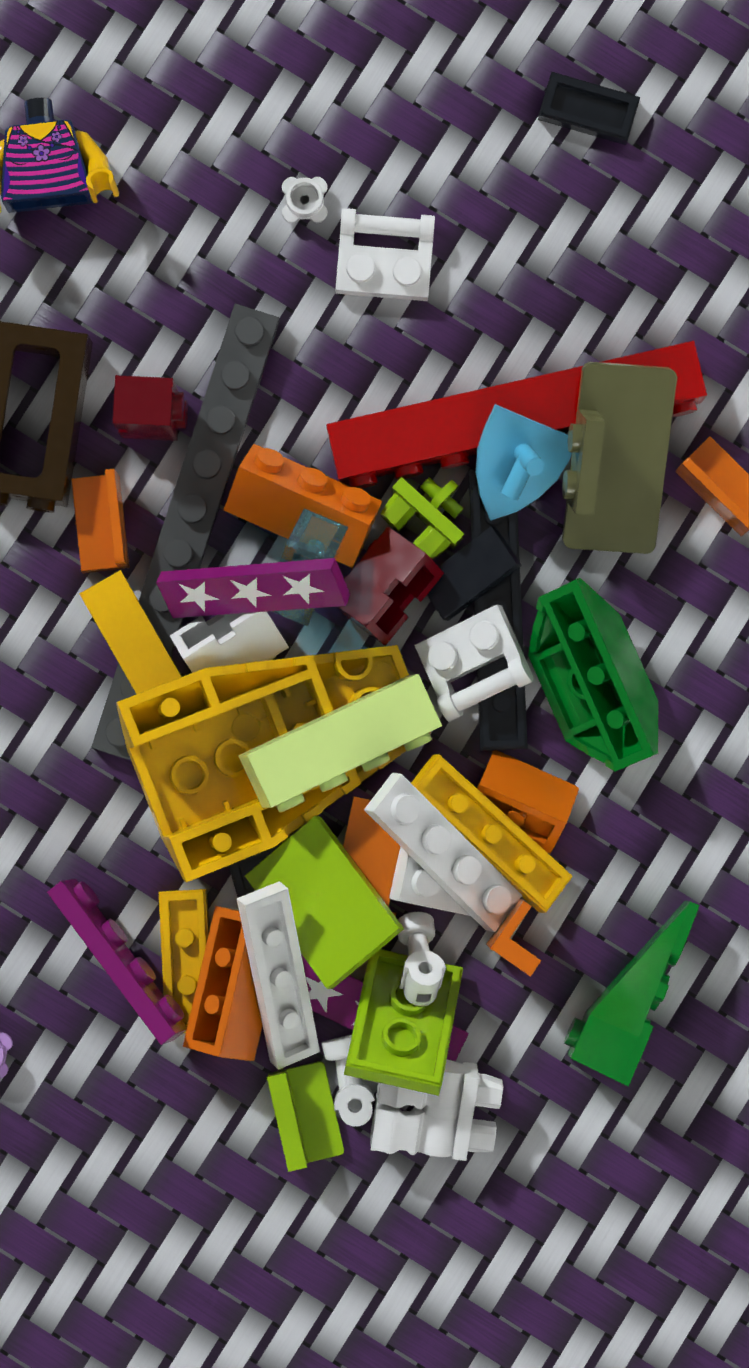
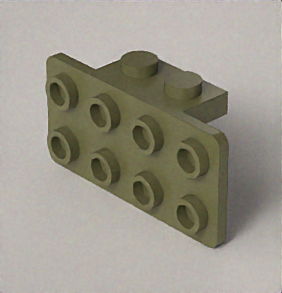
M587 362L582 367L575 424H570L568 432V451L572 452L570 470H565L562 484L563 499H567L562 540L566 547L570 549L642 554L651 553L655 549L677 384V375L671 368L604 362Z

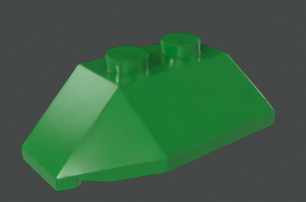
M581 578L575 579L538 597L536 606L538 612L532 629L528 657L565 741L590 757L605 763V766L614 772L658 754V699L621 615Z

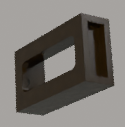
M0 321V445L15 351L60 357L43 471L36 478L0 472V506H8L9 499L27 501V509L40 512L54 513L55 505L68 507L93 342L88 334Z

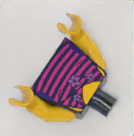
M33 98L24 102L26 124L7 127L5 129V139L0 141V195L8 213L98 203L97 195L103 190H111L114 198L118 197L119 190L114 175L110 170L108 158L90 135L83 131H76L71 120L54 121L51 99Z

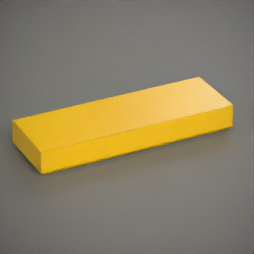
M121 570L79 593L136 694L182 677Z
M207 889L159 892L164 996H171L179 1004L184 1012L182 1021L186 1026H188L209 935Z

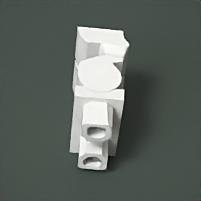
M446 1059L439 1096L378 1083L370 1133L371 1150L387 1154L403 1150L407 1151L410 1155L421 1152L435 1157L452 1156V1159L462 1161L467 1160L468 1151L493 1152L496 1139V1122L473 1119L475 1106L500 1109L503 1094L502 1079L478 1073L477 1064L463 1062L461 1064ZM405 1105L414 1106L411 1111L400 1110Z

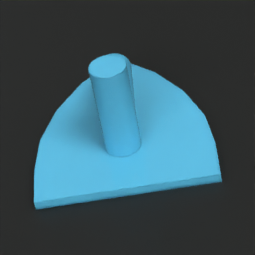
M494 405L477 447L475 471L479 496L491 521L521 510L537 500L557 481L572 456V452L568 451V434L499 405Z

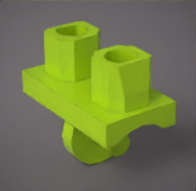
M402 477L393 485V495L386 503L380 516L393 529L399 532L416 515L428 527L413 544L424 551L432 560L442 554L449 546L454 550L463 540L464 533L439 511L442 507L455 519L464 509L451 497L459 487L453 480L441 488L429 477L420 488L432 498L431 502L424 498Z

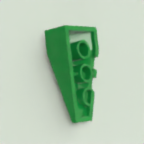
M685 900L586 1010L583 1019L574 1018L564 1040V1044L570 1046L567 1055L571 1059L629 1087L654 1027L650 1025L651 1020L647 1019V1015L650 1009L655 1011L660 1002L665 998L670 978L665 972L668 965L674 967L678 962L700 905Z

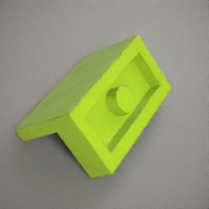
M318 1061L269 1073L267 1081L288 1172L307 1168L309 1162L342 1155L344 1153V1146L336 1111H334V1102L324 1062Z

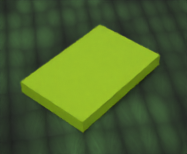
M314 816L245 875L255 891L279 881L288 888L301 954L327 989L335 988L404 930V927L320 816Z
M380 949L368 959L344 1075L439 1096L463 967L445 964L446 970L441 988L438 989L434 1002L428 1006H415L405 998L403 989H399L404 964L408 955Z

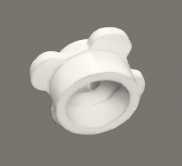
M289 177L284 180L282 192L286 195V206L282 209L283 218L289 223H296L299 219H311L315 223L324 221L328 215V210L324 206V194L328 189L326 181L321 177H314L312 179ZM307 196L309 202L302 204L300 202L301 197Z

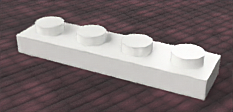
M392 773L364 809L485 930L496 932L522 897V894L402 774Z
M280 881L236 898L269 1060L278 1070L320 1052L289 890Z

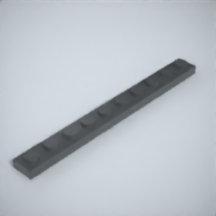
M236 303L230 316L139 598L142 608L170 657H172L175 648L170 635L181 629L184 617L172 618L156 581L162 571L200 569L280 322L277 316ZM119 663L91 748L131 760L126 748L116 702L136 695Z

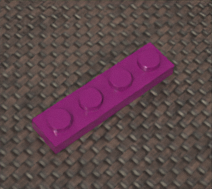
M77 879L61 880L47 892L160 1045L174 1041L187 1030V1026L182 1021L184 1018L183 1010L171 996H164L153 981L156 979V976L149 964L141 957L135 958L125 945L128 939L122 928L114 920H107L96 905L99 904V899L91 887L83 881L79 883Z

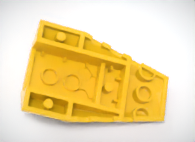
M398 645L208 667L116 702L126 748L159 834L186 883L277 846L288 838V835L307 823L314 816L321 814L329 805L358 787L366 778L406 752L404 745L387 752L390 761L374 769L364 772L362 765L347 771L345 774L348 781L330 790L322 792L318 785L302 793L305 798L303 803L283 812H279L276 806L262 808L238 756L401 678L409 676Z

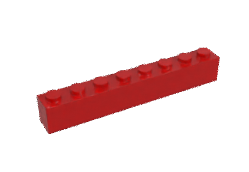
M695 341L602 361L604 363L671 368L677 375L672 417L696 412V404L702 403L707 396ZM583 366L326 424L338 481L349 484L350 487L363 489L378 484L376 477L395 473L396 479L399 480L401 477L407 479L423 474L422 467L441 463L442 469H450L468 464V456L477 454V447L484 426L495 404L568 434L570 424H575Z

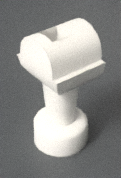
M411 912L398 919L404 927V930L398 934V939L402 944L408 946V958L404 964L399 989H403L405 998L411 1004L423 1007L430 1005L436 999L438 989L441 988L446 966L442 958L429 949L428 943L435 937L433 917L425 912Z
M347 1035L322 1042L325 1059L329 1061L335 1060L339 1090L334 1100V1111L339 1110L342 1120L347 1125L355 1127L364 1125L370 1120L372 1102L375 1101L373 1091L363 1084L360 1078L344 1075L352 1035Z

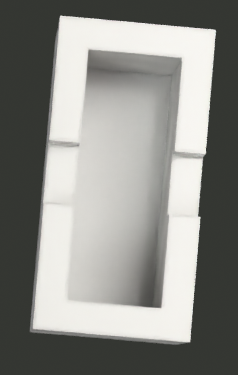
M267 612L216 615L207 622L200 616L170 635L192 673L208 667L273 660L278 654L289 648Z

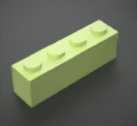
M414 674L401 678L238 756L262 808L276 806L279 812H283L303 803L305 798L302 793L318 785L321 791L324 792L348 781L345 774L347 771L362 765L365 772L390 761L387 752L404 745L406 751H410L430 742L432 737L429 732L442 727V724L420 675Z

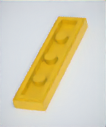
M440 754L432 755L411 784L522 894L524 900L538 912L546 913L573 876Z

